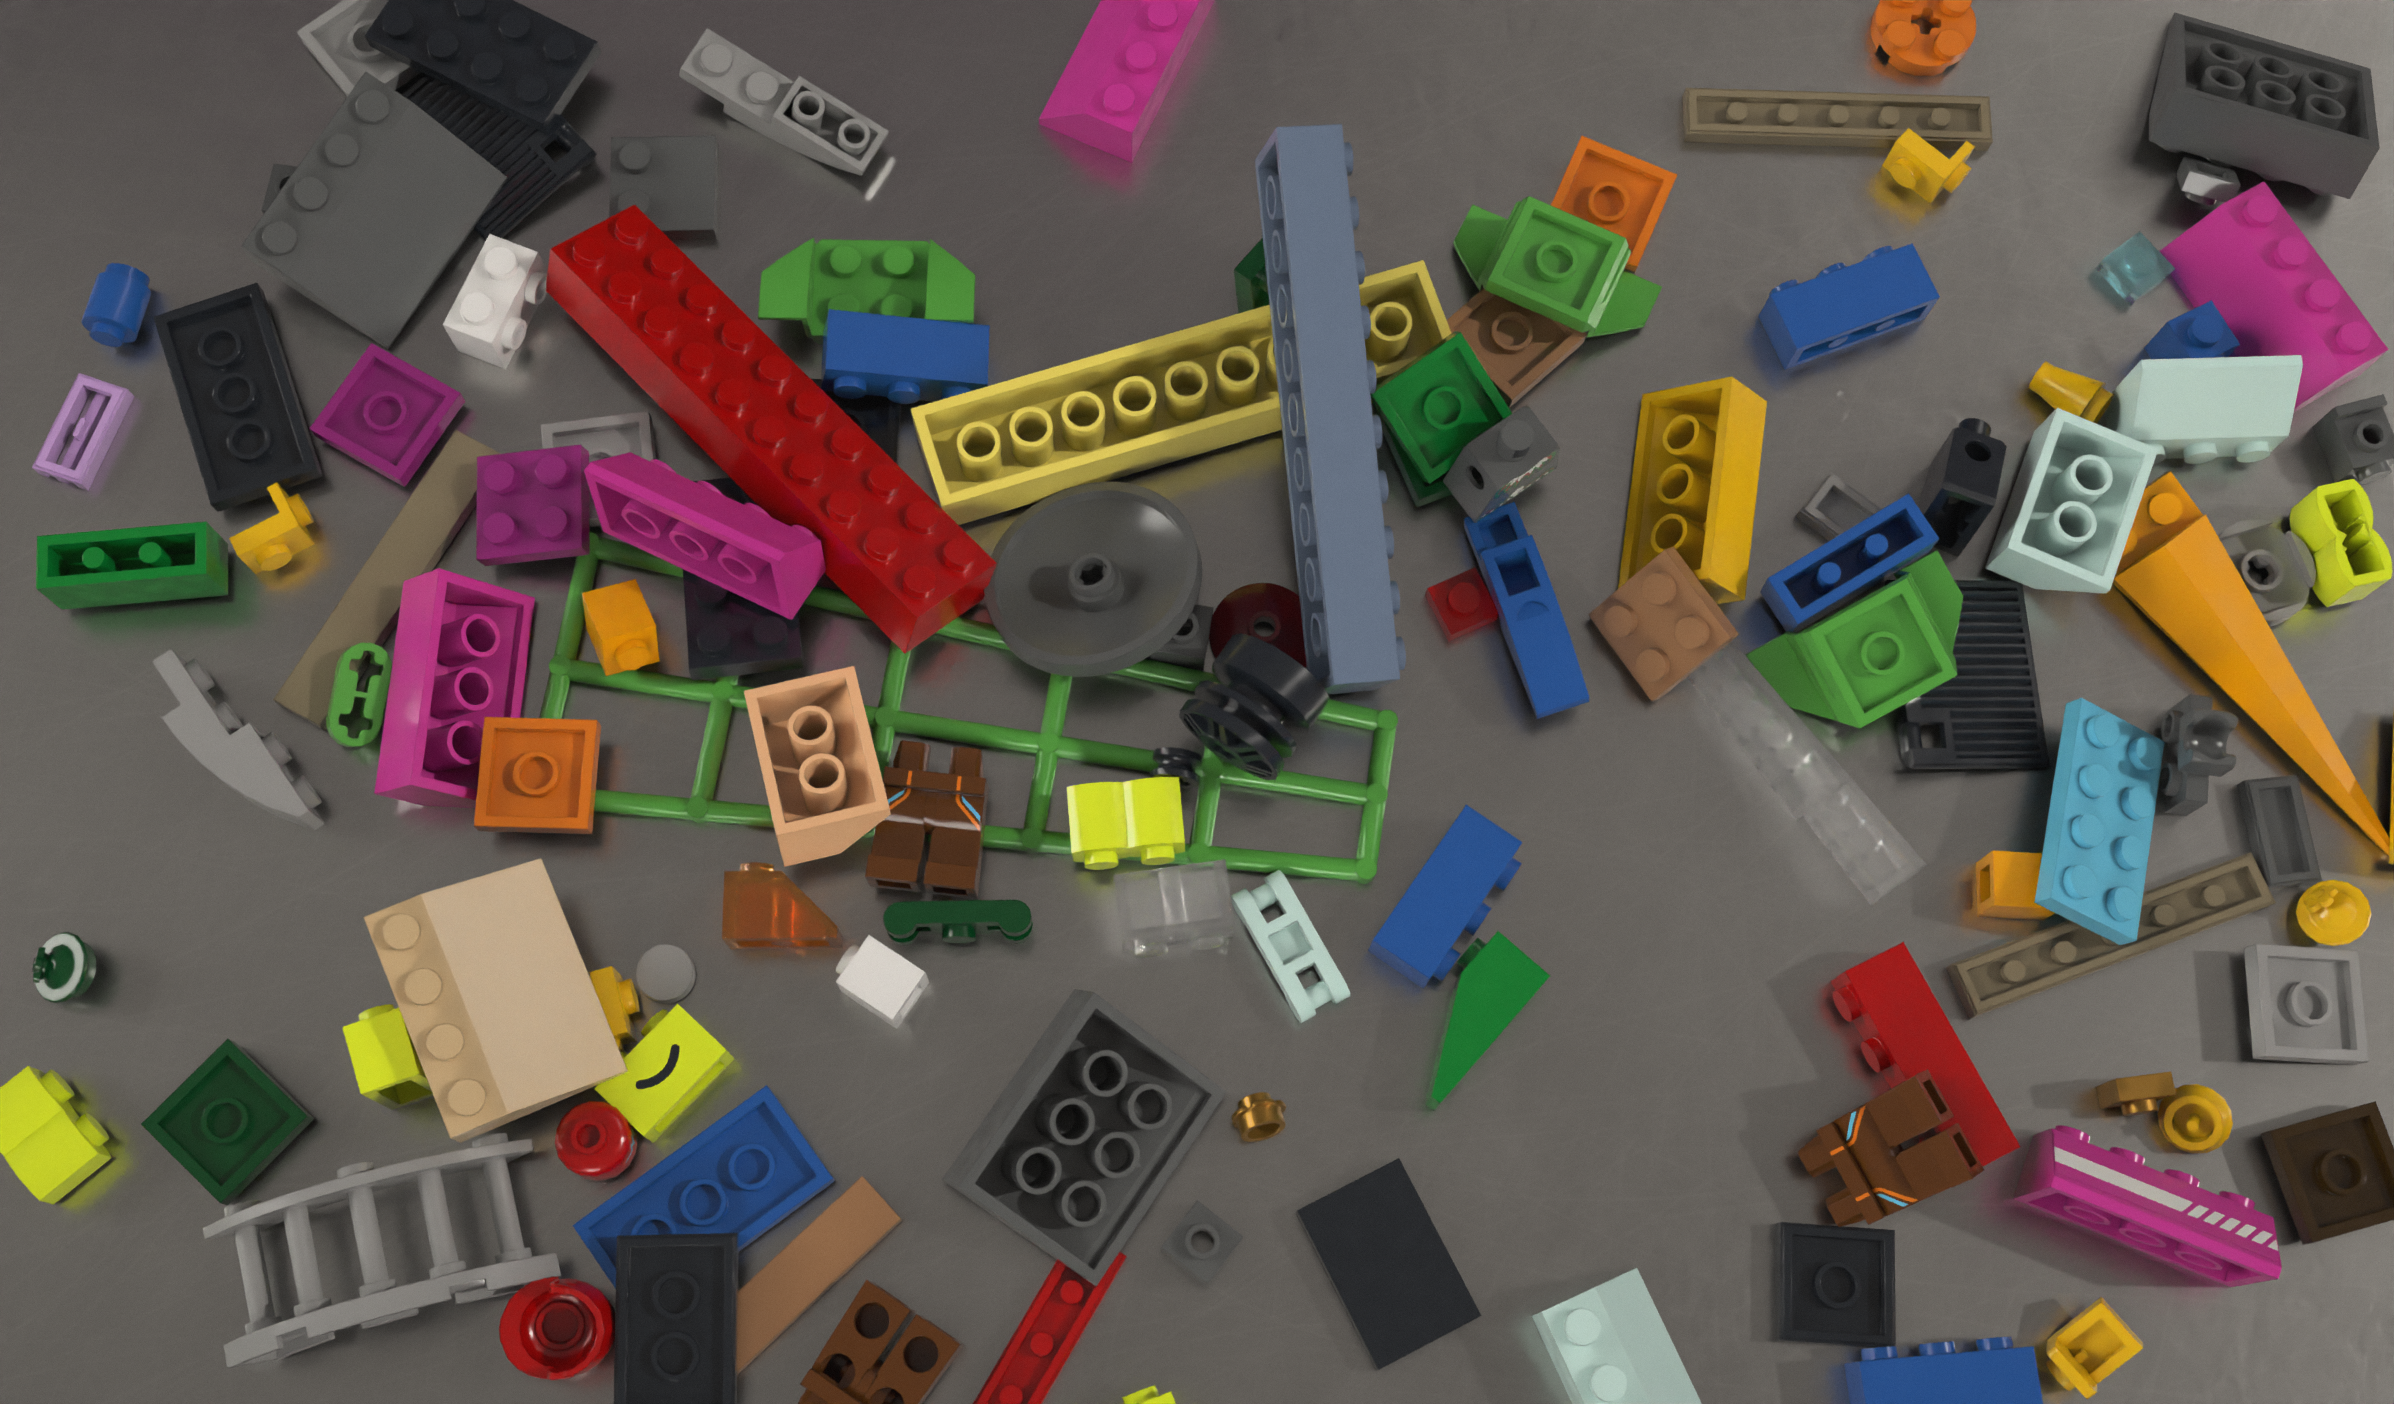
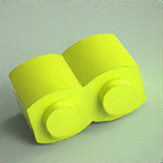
M2355 479L2318 486L2290 510L2291 532L2305 543L2314 560L2316 578L2312 589L2326 607L2362 600L2392 577V560L2389 550L2380 535L2372 529L2373 510L2370 500L2364 489Z
M1153 777L1126 782H1095L1067 787L1072 857L1074 862H1084L1086 869L1104 870L1114 868L1119 865L1118 859L1127 857H1141V863L1145 865L1167 864L1175 860L1174 854L1185 852L1179 777Z
M27 1066L0 1087V1153L5 1157L22 1183L39 1201L54 1205L112 1158L103 1145L109 1139V1136L90 1114L85 1113L81 1117L77 1115L68 1101L74 1096V1092L57 1072L50 1069L47 1073H44L41 1070Z

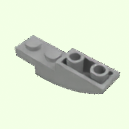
M706 28L680 67L679 77L723 103V112L798 153L844 171L862 176L889 133L884 127L803 77L798 76L794 82Z
M170 649L152 661L181 704L161 718L178 741L203 766L241 796L263 810L286 821L313 830H317L325 824L314 809L322 801L313 787L302 775L294 779L285 766L287 762L292 760V757L274 732L264 736L250 723L243 726L226 702L223 701L217 705L207 691L215 686V684L198 660L194 658L187 663L175 651Z

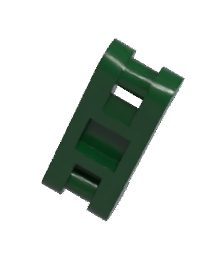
M1020 900L905 901L891 904L883 915V923L892 942L900 946L913 944L920 935H942V941L968 943L976 940V934L999 933L1009 943L1020 944L1027 941L1033 932L1031 911L1027 904Z

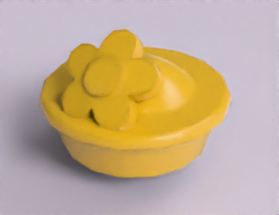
M2328 880L2318 882L2306 889L2299 898L2296 915L2298 924L2306 936L2319 944L2338 946L2349 944L2361 937L2369 926L2371 909L2368 899L2360 889L2348 882Z
M2199 1084L2182 1085L2175 1088V1095L2161 1101L2158 1110L2159 1128L2166 1140L2176 1148L2192 1154L2208 1153L2219 1148L2229 1138L2233 1126L2231 1109L2225 1099L2213 1089Z

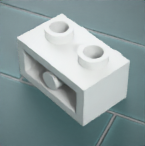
M489 234L443 323V327L459 352L507 369L515 351L524 340L527 327L538 305L542 303L547 294L545 289L548 271L537 251Z

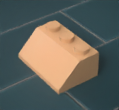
M854 666L744 691L784 867L840 854L891 815Z

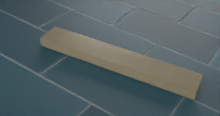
M1685 88L1682 96L1684 142L1892 148L1899 137L1910 128L1935 149L1958 150L1968 141L1975 146V151H1988L1993 143L1989 96Z
M458 430L454 431L273 700L279 706L324 731L327 729L326 717L340 655L347 648L359 643L383 645L399 619L404 581L434 569L476 506L477 457L501 453ZM363 652L361 659L350 661L349 670L358 672V681L371 663V654Z
M2250 852L2143 892L2138 935L2135 942L2118 945L2068 920L1953 963L1946 967L1968 1018L1972 1019L2267 908L2276 902Z

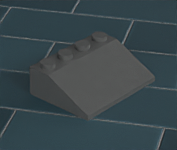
M2174 13L2170 21L2149 113V141L2157 143L2161 148L2170 152L2178 153L2185 151L2206 157L2210 162L2219 166L2230 167L2233 165L2254 171L2270 181L2285 180L2306 186L2310 191L2318 195L2330 196L2333 194L2350 199L2380 148L2371 69Z
M365 71L241 247L250 261L389 350L507 181V176L413 102Z
M1074 989L942 1180L1088 1282L1097 1286L1227 1092L1095 992Z

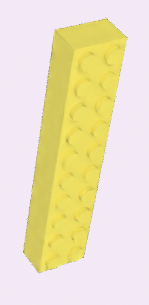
M1424 260L1364 277L1363 284L1359 285L1361 306L1366 305L1370 313L1371 330L1369 338L1365 339L1367 360H1372L1375 365L1376 386L1452 334ZM1270 305L911 408L915 433L938 505L958 525L1039 502L1056 492L1070 487L1110 481L1282 430Z

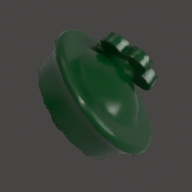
M70 932L55 934L45 942L43 947H39L34 958L32 972L33 982H35L37 991L45 1000L53 1003L65 1002L70 998L82 995L92 984L96 973L94 950L87 943L83 942L78 935Z

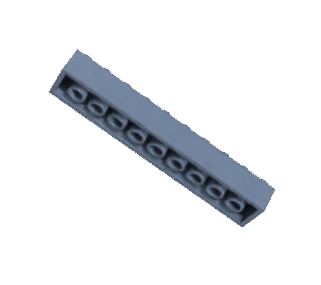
M1342 124L1276 127L1256 157L1255 169L1307 670L1324 686L1327 694L1373 691L1400 680L1399 670H1404L1406 651L1402 637H1396L1394 615L1398 614L1400 609V594L1396 581H1390L1388 559H1392L1394 554V538L1391 527L1389 525L1384 526L1382 504H1386L1388 499V481L1385 471L1378 470L1376 449H1379L1382 445V425L1379 416L1372 415L1370 394L1375 393L1377 378L1374 362L1367 360L1365 339H1368L1370 336L1371 320L1368 307L1366 305L1361 306L1359 285L1364 282L1365 263L1362 252L1355 251L1353 230H1357L1359 224V206L1356 197L1349 196L1347 176H1351L1353 171V150L1350 142H1344Z

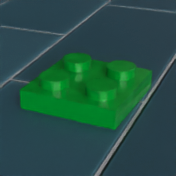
M1454 331L1378 384L1375 393L1370 394L1372 402L1421 478L1429 484L1451 469L1459 454L1469 442L1512 414L1468 342L1459 331Z

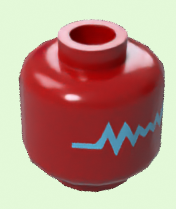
M588 1101L574 1106L563 1116L556 1129L554 1144L558 1158L568 1170L587 1180L604 1181L618 1176L630 1165L636 1154L638 1138L635 1128L627 1121L618 1108L606 1102Z

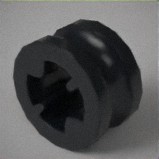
M1173 747L1153 750V760L1157 762L1158 766L1151 770L1150 778L1179 777L1180 788H1195L1199 786L1200 776L1195 773V768L1202 765V756L1199 753Z

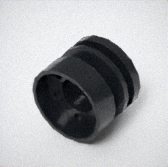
M1242 633L1232 635L1212 664V672L1219 683L1209 680L1199 682L1195 688L1196 698L1188 699L1180 710L1179 718L1201 743L1222 760L1253 776L1265 780H1276L1284 768L1285 762L1282 758L1292 757L1296 751L1297 743L1289 731L1308 733L1328 704L1329 696L1324 686L1312 673L1286 653L1256 637Z

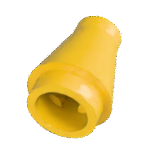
M2047 361L2038 369L2028 387L2042 397L2052 408L2062 409L2096 424L2114 397L2113 393L2104 389L2106 383L2055 367Z

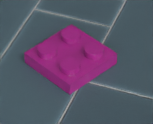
M371 343L309 429L318 439L405 487L463 406L465 399L457 390Z
M580 444L478 456L476 560L484 566L590 555L589 486L584 473V469L589 464V451Z

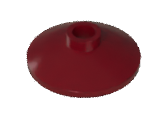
M1253 583L1232 591L1217 606L1213 614L1209 636L1211 651L1215 659L1232 635L1242 633L1275 646L1295 659L1304 668L1307 667L1300 598L1296 593L1277 584ZM1266 621L1272 624L1275 631L1269 636H1260L1254 630V626L1258 622Z

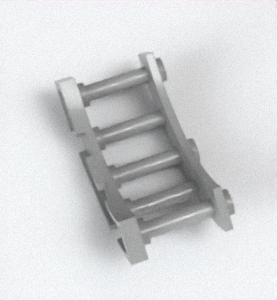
M497 1133L473 1140V1148L413 1159L374 1169L373 1162L355 1163L339 1168L337 1170L338 1179L304 1188L262 1203L260 1200H251L224 1208L225 1218L204 1227V1238L206 1240L235 1235L250 1323L245 1325L246 1335L223 1345L227 1369L283 1359L307 1348L335 1339L334 1331L361 1324V1328L366 1329L418 1315V1308L451 1300V1294H454L455 1304L459 1305L516 1293L530 1282L550 1278L551 1276L560 1277L561 1272L557 1253L532 1257L531 1248H524L507 1163L535 1150L533 1139L509 1142L507 1133ZM483 1169L501 1254L495 1256L496 1264L467 1270L465 1261L458 1260L442 1176ZM417 1181L434 1267L429 1269L430 1279L397 1287L396 1279H389L373 1192ZM348 1199L365 1285L359 1287V1298L332 1305L331 1298H324L308 1212ZM283 1221L299 1305L293 1307L295 1317L282 1321L281 1316L275 1317L260 1231Z

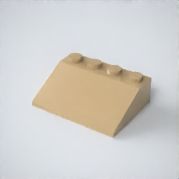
M541 858L429 891L364 917L451 1139L462 1143L628 1072Z

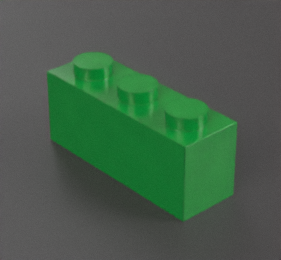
M207 521L37 536L36 589L61 610L228 595V543Z

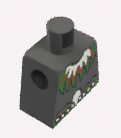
M1526 405L1469 442L1459 454L1443 482L1472 521L1477 523L1555 470L1558 465L1560 447L1531 408ZM1480 472L1484 481V487L1477 483L1472 474Z

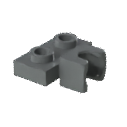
M2190 694L2168 710L2164 717L2162 738L2164 742H2168V757L2161 770L2159 788L2161 794L2166 795L2165 813L2187 816L2207 804L2209 775L2221 777L2235 767L2236 756L2226 753V744L2229 734L2237 726L2238 717L2232 713L2212 710V697Z

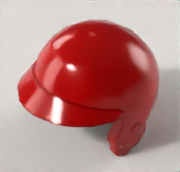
M559 1276L543 1278L530 1282L520 1288L509 1299L500 1318V1342L508 1360L518 1370L528 1376L548 1380L574 1377L598 1365L610 1351L615 1340V1311L610 1300L602 1291L588 1282L571 1278L560 1279Z

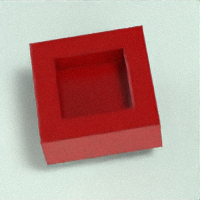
M1476 567L1433 585L1426 590L1425 597L1448 641L1454 640L1498 619L1499 614Z

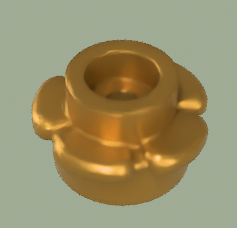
M1258 1092L1241 1099L1237 1104L1238 1110L1231 1116L1233 1126L1239 1129L1244 1141H1261L1277 1135L1285 1128L1286 1123L1282 1113L1286 1110V1105L1282 1100L1274 1101L1267 1092Z

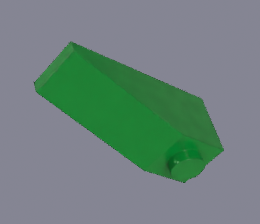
M1499 931L1496 932L1488 943L1478 937L1457 961L1464 970L1454 984L1425 1102L1433 1111L1550 977L1546 971Z

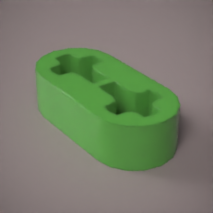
M373 643L356 644L347 648L340 655L337 662L326 717V728L330 737L340 745L346 747L366 745L380 731L392 669L391 659L381 646ZM363 652L371 654V663L379 666V674L368 676L364 692L356 691L359 677L358 672L349 670L350 661L361 659ZM354 698L362 699L360 717L369 720L368 729L358 730L355 738H350L347 736V727L339 725V716L351 713Z

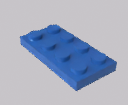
M766 1085L572 1226L616 1289L617 1236L739 1233V1252L835 1180L774 1093Z

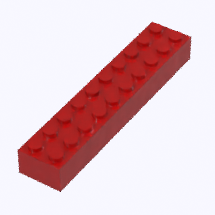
M635 204L550 249L545 291L771 518L789 526H803L821 540L826 566L824 573L904 654L984 599V589L989 585L997 563Z

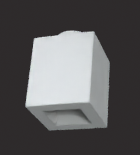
M868 935L861 946L856 943L852 944L836 967V972L840 974L836 983L841 992L896 1029H898L929 984L926 972L870 935Z

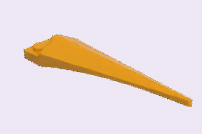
M2171 471L2164 473L2145 487L2113 584L2196 663L2343 810L2384 854L2389 855L2390 838L2206 514L2203 515Z

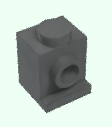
M2384 394L2336 406L2312 426L2335 482L2357 478L2359 484H2367L2382 479L2392 472L2390 466L2394 464V433L2383 409L2388 404Z

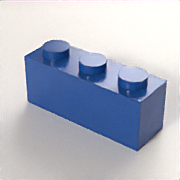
M1913 243L1893 250L1892 246H1884L1869 253L1859 263L1846 266L1845 263H1837L1822 270L1814 279L1800 284L1798 280L1794 279L1776 286L1770 291L1769 298L1758 317L1784 370L1924 320L1940 296Z
M829 309L823 331L821 389L823 391H832L835 395L847 399L874 395L885 396L895 403L911 404L919 400L939 401L987 387L990 326Z
M1908 493L1767 578L1760 593L1785 631L1798 632L1893 575L1894 572L1928 554L1939 540V537Z
M1465 805L1374 937L1368 952L1423 989L1432 976L1443 981L1461 955L1452 947L1463 930L1473 936L1492 909L1483 903L1484 899L1494 885L1504 891L1522 865L1521 862L1513 858L1522 842L1468 805Z
M2012 1336L1977 1339V1351L1956 1353L1954 1341L1918 1344L1920 1356L1898 1358L1897 1346L1861 1349L1862 1361L1844 1363L1850 1404H2043L2034 1346L2013 1348Z

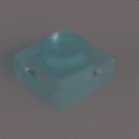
M2140 231L2105 257L2095 268L2130 306L2163 282L2175 270L2172 264Z

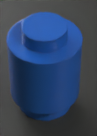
M110 263L106 266L105 272L97 275L81 320L82 325L90 331L89 335L93 340L110 347H120L123 343L136 341L151 297V291L148 288L150 279L144 272L129 265Z

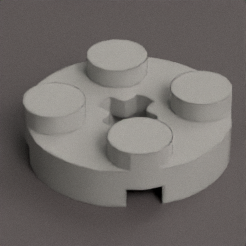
M2262 519L2240 521L2229 526L2218 537L2269 627L2280 624L2300 611L2306 604L2309 589L2315 584L2316 568L2314 560L2305 543L2290 530L2284 534L2279 529L2269 526L2273 522ZM2248 562H2253L2257 569L2266 568L2269 572V576L2263 580V585L2256 583L2249 577L2247 570H2249Z

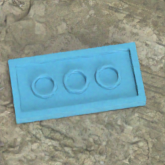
M2079 698L2066 703L2034 903L2118 945L2137 941L2164 741L2095 704Z

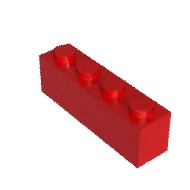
M1904 942L1844 971L1830 981L1835 989L1832 995L1838 1011L1845 1020L1854 1022L1864 1040L1861 1042V1049L1866 1061L1875 1072H1882L1889 1087L1892 1089L1928 1069L1954 1116L1942 1124L1917 1135L1920 1141L1958 1123L1982 1166L2021 1147Z

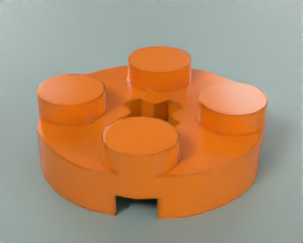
M1880 0L1871 20L1872 40L1877 49L1881 45L1883 50L1890 56L1888 62L1904 73L1914 76H1935L1943 73L1948 66L1956 62L1958 63L1964 58L1974 40L1976 17L1971 8L1972 0ZM1925 19L1934 28H1931L1929 34L1920 33L1919 25L1912 23L1911 20Z

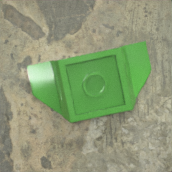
M1530 196L1522 199V202H1516L1508 219L1472 204L1453 242L1462 263L1479 291L1483 286L1486 291L1581 333L1589 331L1586 338L1644 327L1662 286L1624 270L1631 255V250L1628 248L1629 245L1625 237Z
M812 238L762 271L758 319L802 320L806 336L812 338L819 345H823V331L829 309L974 323L976 277L959 260L931 239L930 244L927 241L821 239L816 244L815 239Z
M1938 550L1894 572L1895 581L1800 633L1787 631L1746 653L1745 655L1770 700L1800 711L1862 728L1957 676L1956 659L1953 655V649L1960 620L1963 594L1951 576Z

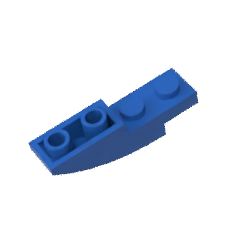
M1515 502L1500 506L1477 523H1474L1470 517L1463 518L1465 532L1499 614L1501 630L1537 719L1589 702V694L1555 592L1532 535L1528 536Z

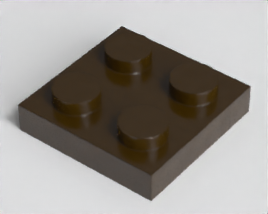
M2376 1101L2261 1133L2303 1245L2394 1220V1147Z

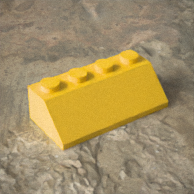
M1731 376L1642 394L1618 589L1663 550L1674 547L1716 604L1745 601L1767 401Z

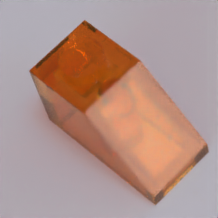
M750 862L741 864L740 871H724L722 939L729 949L843 948V936L838 926L782 871H774V865Z

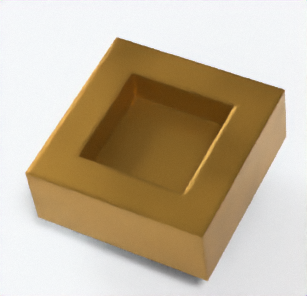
M2171 1071L2116 1078L2095 1087L2100 1109L2121 1107L2123 1116L2158 1111L2156 1101L2176 1094Z

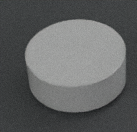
M670 944L657 945L647 950L639 959L636 967L638 986L647 997L658 1003L669 1004L683 999L693 988L696 979V970L691 958L681 948Z

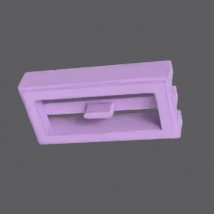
M78 373L32 468L40 475L46 477L53 476L58 481L67 484L71 482L77 487L89 491L135 396L126 388ZM91 391H95L96 394L85 417L79 420L73 432L74 439L61 465L56 464Z

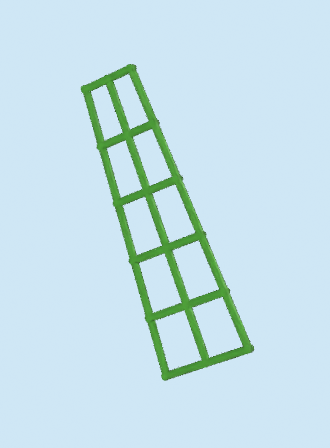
M589 532L590 555L577 556L554 656L549 662L550 673L539 718L562 719L570 681L711 703L690 798L596 789L594 811L693 820L697 823L717 822L774 828L769 805L713 800L732 707L748 709L744 691L754 689L753 687L737 685L739 675L717 677L716 682L702 679L692 680L689 677L638 669L606 676L600 663L576 660L585 621L582 593L592 590L599 559L683 577V569L629 543L598 537L596 534ZM815 585L803 603L808 606L870 619L843 591ZM957 617L934 633L1010 650L999 636L994 624ZM891 640L878 707L864 705L869 728H873L872 740L882 780L884 768L889 766L895 732L1036 754L1023 828L985 825L983 847L1023 850L1031 854L1045 852L1072 855L1070 833L1045 830L1058 758L1151 772V770L1158 766L1157 762L1153 760V750L1062 736L1072 676L1051 673L1040 732L900 711L911 650L904 654ZM1147 658L1127 668L1111 672L1190 691H1195V688L1201 681L1209 680L1219 683L1214 673ZM1329 699L1328 704L1317 718L1374 731L1366 784L1289 771H1281L1276 780H1265L1225 762L1205 746L1202 765L1195 768V773L1200 776L1190 843H1185V852L1174 854L1175 860L1167 864L1187 865L1196 869L1209 867L1274 873L1280 870L1285 875L1351 880L1362 884L1372 882L1377 873L1388 796V785L1398 724L1396 713L1391 710L1385 709L1381 711ZM1221 783L1363 805L1356 859L1212 846ZM876 826L862 836V838L874 837ZM931 835L928 836V842H931ZM1127 857L1121 860L1141 861V857Z

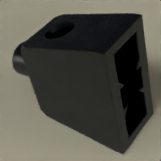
M1967 418L1959 423V427L1953 428L1930 465L1918 504V508L1939 537V540L1933 547L1960 556L1995 506L2007 448L2003 441L1990 437L1991 427L1981 419ZM1950 496L1961 499L1960 502L1955 504L1948 503Z

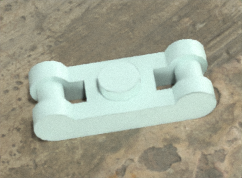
M1278 870L1264 878L1265 884L1250 892L1244 888L1231 895L1230 900L1282 989L1293 1014L1302 1023L1315 1016V1009L1325 1003L1332 1001L1334 1004H1337L1350 997V991L1288 880ZM1276 903L1284 915L1267 923L1260 911ZM1313 966L1319 975L1320 981L1304 989L1297 975Z

